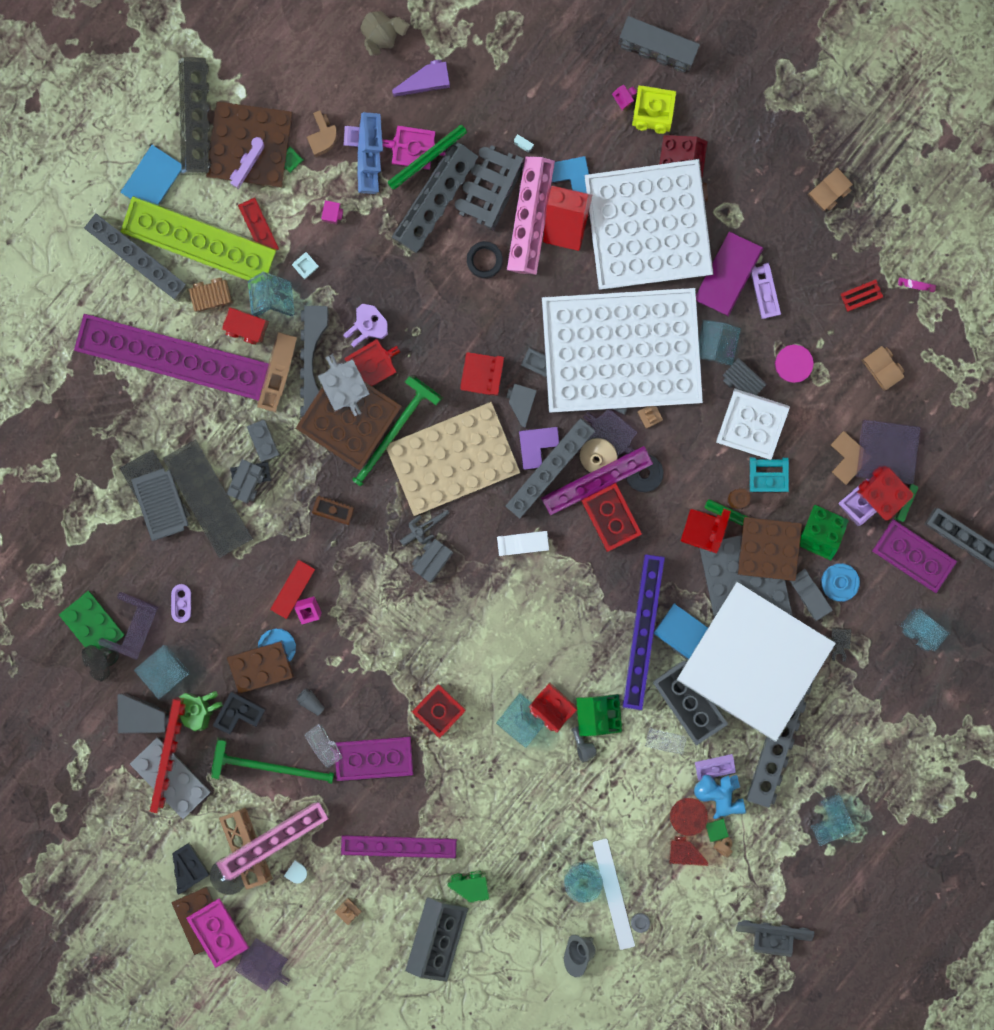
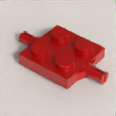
M378 339L344 359L346 362L353 359L363 381L373 387L397 373L392 365L391 357L401 352L397 345L386 351Z

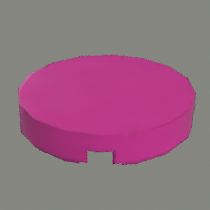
M898 278L897 284L903 286L904 282V286L924 291L930 288L929 292L933 293L936 290V285Z
M800 345L786 346L780 350L775 360L776 372L780 378L791 383L801 382L808 378L814 365L810 352Z

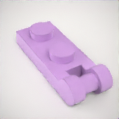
M259 137L252 140V149L249 154L245 153L240 161L241 167L239 170L235 169L230 177L232 180L231 185L237 189L240 188L264 149V143Z
M765 263L760 267L754 266L751 277L761 318L765 319L781 315L769 263ZM765 274L766 279L759 280L758 275Z

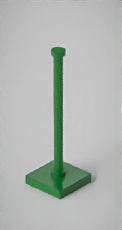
M414 375L409 376L405 383L416 390V396L357 477L352 479L359 486L363 485L365 477L421 400L427 398L433 404L438 405L444 398Z
M217 738L211 770V778L219 779L221 767L227 763L323 780L332 784L333 772L328 774L227 756L224 753L226 739Z

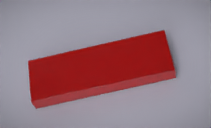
M254 197L239 204L238 207L254 241L274 248L277 251L280 250L256 198Z
M298 560L270 610L287 619L315 569Z

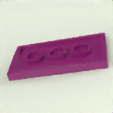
M729 232L712 263L713 275H706L696 294V302L729 316L763 251V247Z
M892 519L872 550L873 553L934 593L938 592L957 563L956 560L894 519Z
M411 737L334 742L337 781L413 775Z

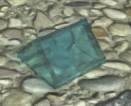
M703 320L699 337L700 359L731 366L734 361L741 328L723 322Z

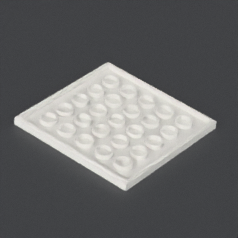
M699 159L585 175L587 193L593 195L589 214L599 290L713 275Z
M736 582L677 678V681L776 742L835 643Z

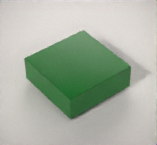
M290 146L286 153L285 169L291 173L304 160Z
M724 818L705 823L710 842L729 837Z

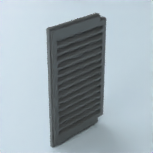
M163 468L131 479L151 541L184 531V526H189L171 470L165 472Z

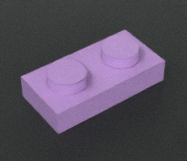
M732 754L695 762L698 781L703 778V775L718 777L736 773Z

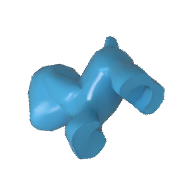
M703 775V778L696 784L694 793L698 800L716 802L714 819L731 814L746 813L743 798L732 803V792L740 788L737 775L723 777L721 785H717L712 776Z

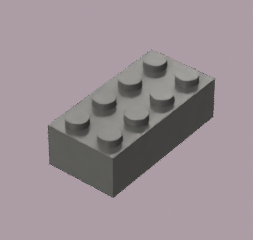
M629 16L618 42L621 45V49L631 52L634 50L639 52L638 55L643 58L649 59V57L657 59V63L664 66L670 64L675 66V70L682 73L690 71L700 45Z

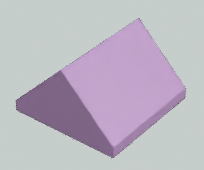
M857 487L838 504L857 526H861L876 513V510L858 495L857 491L859 488Z

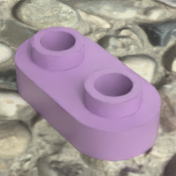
M184 584L176 585L171 593V615L179 623L186 622L191 617V590ZM180 590H183L185 592V596L183 598H181L178 594ZM181 609L185 611V615L183 617L179 616L178 614L179 610Z

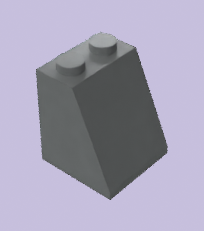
M118 694V733H158L167 731L170 717L169 711L131 694Z

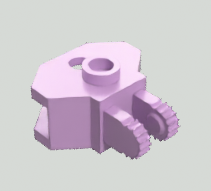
M361 304L356 309L357 321L353 327L344 333L345 338L350 337L356 330L362 333L361 336L351 343L355 347L365 338L371 337L382 340L388 335V325L386 319L375 306ZM378 317V321L373 322L372 318Z

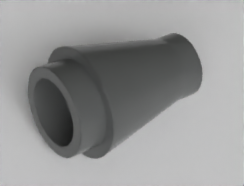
M307 688L296 698L299 705L317 716L325 709L313 691H309Z

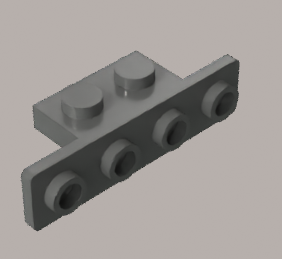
M749 920L739 921L736 926L737 932L755 934L753 952L792 957L794 939L812 941L815 933L808 928L794 929L787 925L756 924Z

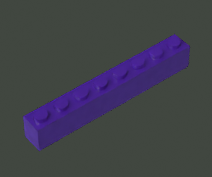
M644 555L622 704L623 708L642 710L664 557Z

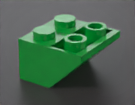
M619 694L576 698L579 736H599L622 732Z
M481 870L471 871L470 875L463 876L462 873L453 874L447 881L450 889L470 903L489 900L486 872L482 873Z

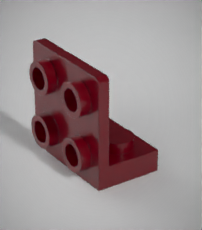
M664 135L659 165L699 159L702 178L708 141L696 136Z

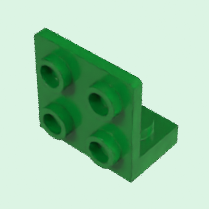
M814 505L800 536L799 546L831 561L839 549L849 520Z

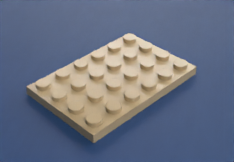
M492 402L391 442L387 447V452L414 516L520 473Z

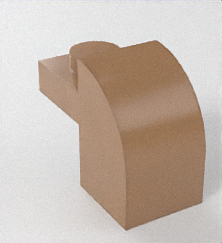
M321 111L313 113L320 131L307 137L315 157L330 151L337 141L335 125L327 127L330 125L327 115H322Z

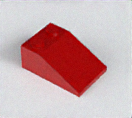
M551 186L546 210L543 243L580 251L593 195Z

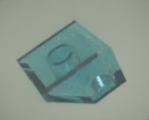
M519 693L496 724L526 748L544 726L545 722L541 718H536L532 715L529 708L532 702Z

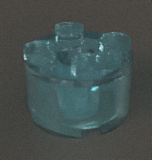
M578 862L568 868L564 876V887L571 899L577 902H591L601 893L603 886L602 876L593 864ZM579 879H588L586 881L587 886H584L583 884L579 886Z

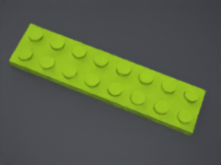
M136 196L131 198L120 233L264 286L277 251L274 248Z

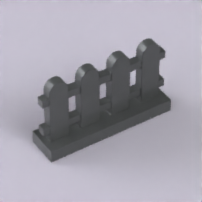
M491 145L490 148L482 147L479 150V155L484 159L482 166L475 164L471 169V173L476 176L474 183L468 181L463 184V190L468 196L466 200H456L455 208L460 211V216L470 215L478 219V224L482 225V222H485L484 225L494 231L521 175L525 160L517 155L515 159H512L514 155L510 153L506 156L496 152V147ZM489 162L502 167L500 172L497 173L488 169ZM509 170L507 177L504 176L506 171ZM481 179L494 184L491 191L479 186ZM501 187L499 194H497L498 188ZM473 197L485 201L484 207L481 208L472 204ZM492 204L493 207H492L491 211H488L490 205Z

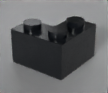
M231 691L213 726L229 735L232 734L239 719L257 727L266 708L235 691Z

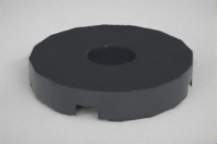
M651 455L649 456L653 464L646 467L650 471V476L647 479L641 478L639 471L626 477L628 484L638 492L653 491L663 480L664 471L662 464Z

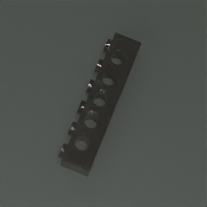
M183 57L178 60L181 175H205L209 173L211 168V160L208 159V151H210L211 147L210 140H208L210 122L207 120V113L210 110V104L207 101L209 83L206 82L209 65L206 63V58ZM191 74H195L197 76V83L192 81ZM192 93L197 94L198 102L192 99ZM192 112H196L198 114V121L193 119ZM193 131L199 134V140L193 138ZM193 150L199 152V159L193 156Z

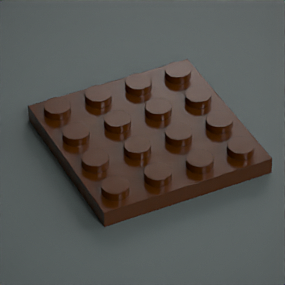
M216 101L206 178L232 181L230 177L235 169L239 170L241 167L240 161L245 153L249 154L253 147L252 140L259 137L264 143V149L243 183L282 188L293 112Z
M364 382L369 395L357 402L362 413L358 414L356 408H354L357 416L354 417L350 406L334 411L322 386L295 429L360 471L402 406Z

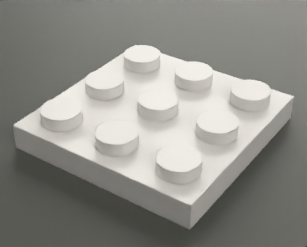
M734 389L716 443L771 460L790 406Z

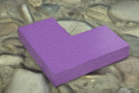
M557 427L519 431L523 469L538 468L542 464L540 448L556 447L559 444Z

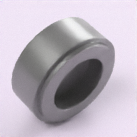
M637 913L631 919V926L634 931L643 933L649 929L650 920L646 914Z

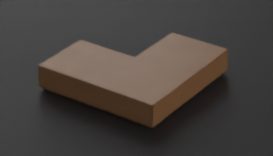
M845 431L830 445L844 458L832 473L845 485L872 457Z

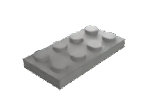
M159 737L130 763L153 789L155 788L164 745ZM173 753L171 760H174V765L167 779H170L168 790L164 791L163 797L166 798L167 804L184 819L211 791Z

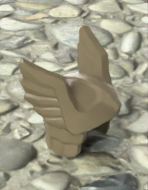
M382 11L369 12L361 25V33L366 38L364 42L366 50L373 56L380 55V48H393L397 34L405 35L410 26L409 23L405 22L404 19H400V17L390 19Z

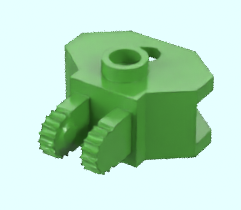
M217 691L209 693L204 697H198L192 693H185L179 696L184 698L183 704H186L185 715L180 716L185 727L193 731H203L208 728L210 716L213 715L214 711L223 707L222 702H217L212 706L208 703L209 700L218 696Z

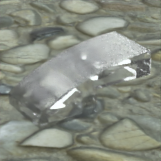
M318 724L304 734L314 753L326 768H329L342 758L335 741L329 740L322 725Z

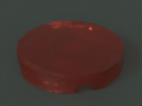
M683 798L677 801L670 812V822L673 828L679 834L685 836H695L701 833L709 820L705 805L700 800L694 798Z

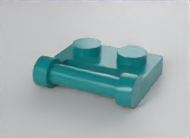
M750 457V492H789L788 457L771 460ZM756 467H782V473L756 472Z

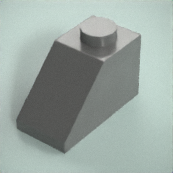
M514 384L513 388L509 387L506 398L510 399L509 404L521 427L525 428L537 390Z

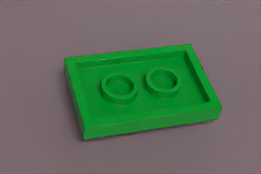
M87 591L59 614L94 659H97L125 636L90 591Z

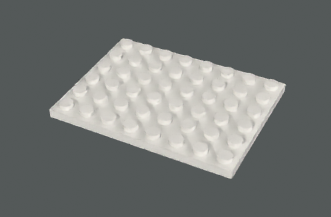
M695 288L542 298L549 413L703 403Z

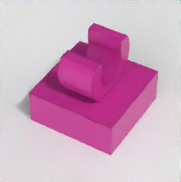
M622 85L612 93V96L621 110H624L634 101L632 97L637 94V91L634 87L627 90L625 85Z

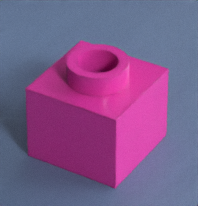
M325 200L321 220L337 224L338 220H342L344 209L341 208V204Z
M315 596L297 601L295 606L301 624L320 619L322 612Z

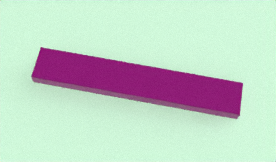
M645 446L541 497L551 516L652 465L653 462Z
M342 835L341 855L456 858V838Z

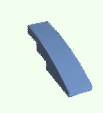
M361 113L358 141V193L376 194L379 192L378 173L381 172L380 152L383 151L381 117L377 113Z

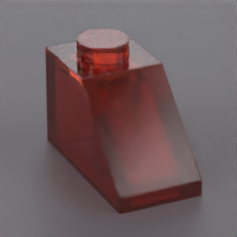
M675 836L674 839H670L668 861L670 864L708 866V861L690 840H686V836Z

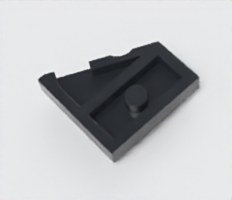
M190 842L172 853L178 895L210 875Z

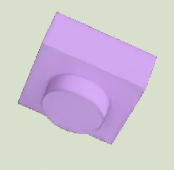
M345 126L343 145L358 147L360 127Z

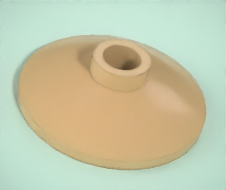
M593 438L582 446L580 460L584 468L591 473L617 460V452L614 446L607 440ZM594 456H597L600 461H596Z

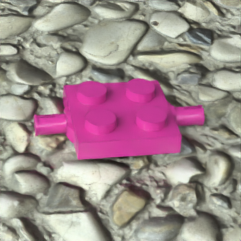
M397 126L396 136L393 141L382 139L383 147L392 148L393 165L407 167L435 145V131ZM446 150L443 151V152L440 154V156H444ZM431 162L422 169L430 170Z

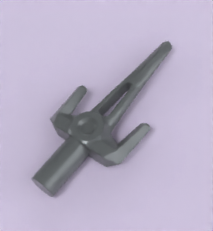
M446 510L420 526L415 525V523L421 519V516L409 522V528L412 532L400 540L402 545L406 546L416 538L420 543L425 544L434 538L433 534L424 538V533L449 514V511ZM433 522L430 526L423 530L424 526Z

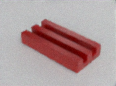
M877 280L840 294L847 312L883 298ZM869 286H874V289L852 298L846 299L845 297ZM872 293H877V296L849 307L848 303Z

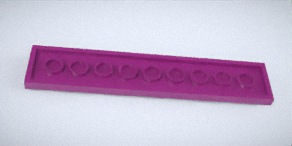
M88 314L83 315L74 351L258 401L269 363Z

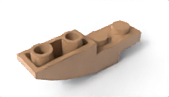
M281 332L277 333L268 370L257 403L258 408L276 412L286 383L297 337Z

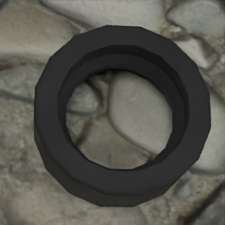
M482 241L476 243L467 253L468 269L478 278H491L502 267L503 256L501 250L491 242ZM481 249H489L495 254L496 264L489 271H481L474 265V255Z

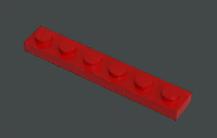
M176 697L173 699L149 812L158 813L165 806L166 798L163 796L164 791L168 790L170 779H167L174 765V760H171L178 746V742L175 740L176 735L180 734L182 723H179L180 716L184 715L186 704H183L184 698Z

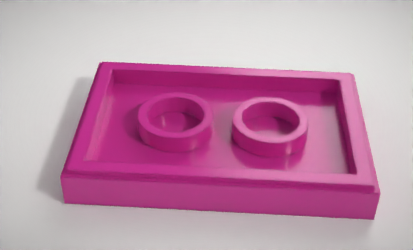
M220 898L186 918L215 968L249 948Z

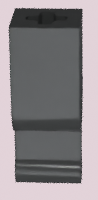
M805 569L796 574L795 581H790L815 621L833 611Z

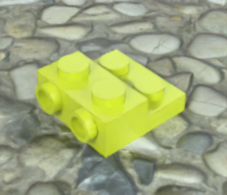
M638 85L632 126H636V129L640 131H645L649 128L655 129V132L659 134H664L666 131L670 132L676 91Z

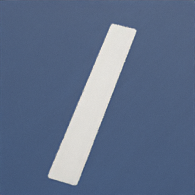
M608 840L593 842V847L620 950L634 947L635 944Z

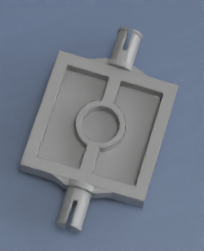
M333 354L330 357L327 356L326 359L331 368L319 375L318 378L334 411L350 406L354 417L357 416L354 408H356L358 414H361L362 412L357 402L369 395V392L353 359L344 364H337Z

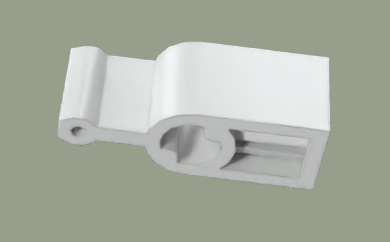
M547 531L497 537L499 556L549 550Z

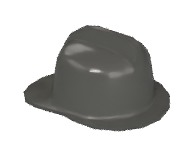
M578 935L569 937L564 953V966L571 976L581 977L584 975L588 962L594 958L596 950L593 944V937H580Z

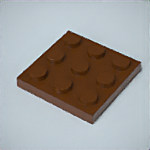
M744 517L737 575L795 581L802 524Z

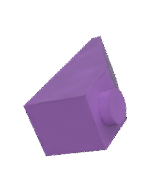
M442 60L431 61V64L426 65L392 90L393 97L450 88L446 62H442Z

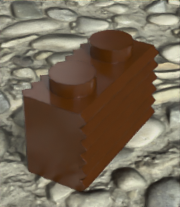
M319 495L316 498L312 513L350 525L355 509L353 506L343 505V503L336 502L335 500L332 501V499Z

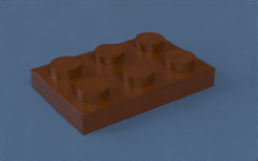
M282 640L227 657L239 694L294 677Z
M207 886L171 902L194 955L205 951L186 918L214 902Z

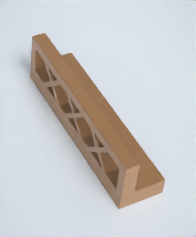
M246 807L219 818L232 853L241 848L234 843L236 835L242 838V847L257 838ZM234 817L236 822L235 829L228 827L226 819ZM265 858L253 865V868L250 867L246 872L240 873L246 890L273 879ZM249 871L256 874L257 882L250 884L247 877Z

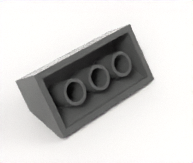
M682 660L654 680L653 684L697 746L728 725V723L713 702L677 681V678L687 664L685 660Z
M426 898L406 966V972L419 978L448 981L468 912L467 907L441 899Z

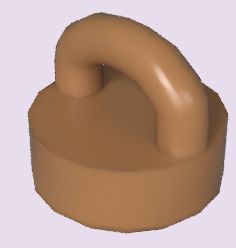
M726 837L721 842L717 841L714 844V849L724 857L729 858L733 852L731 850L732 839Z

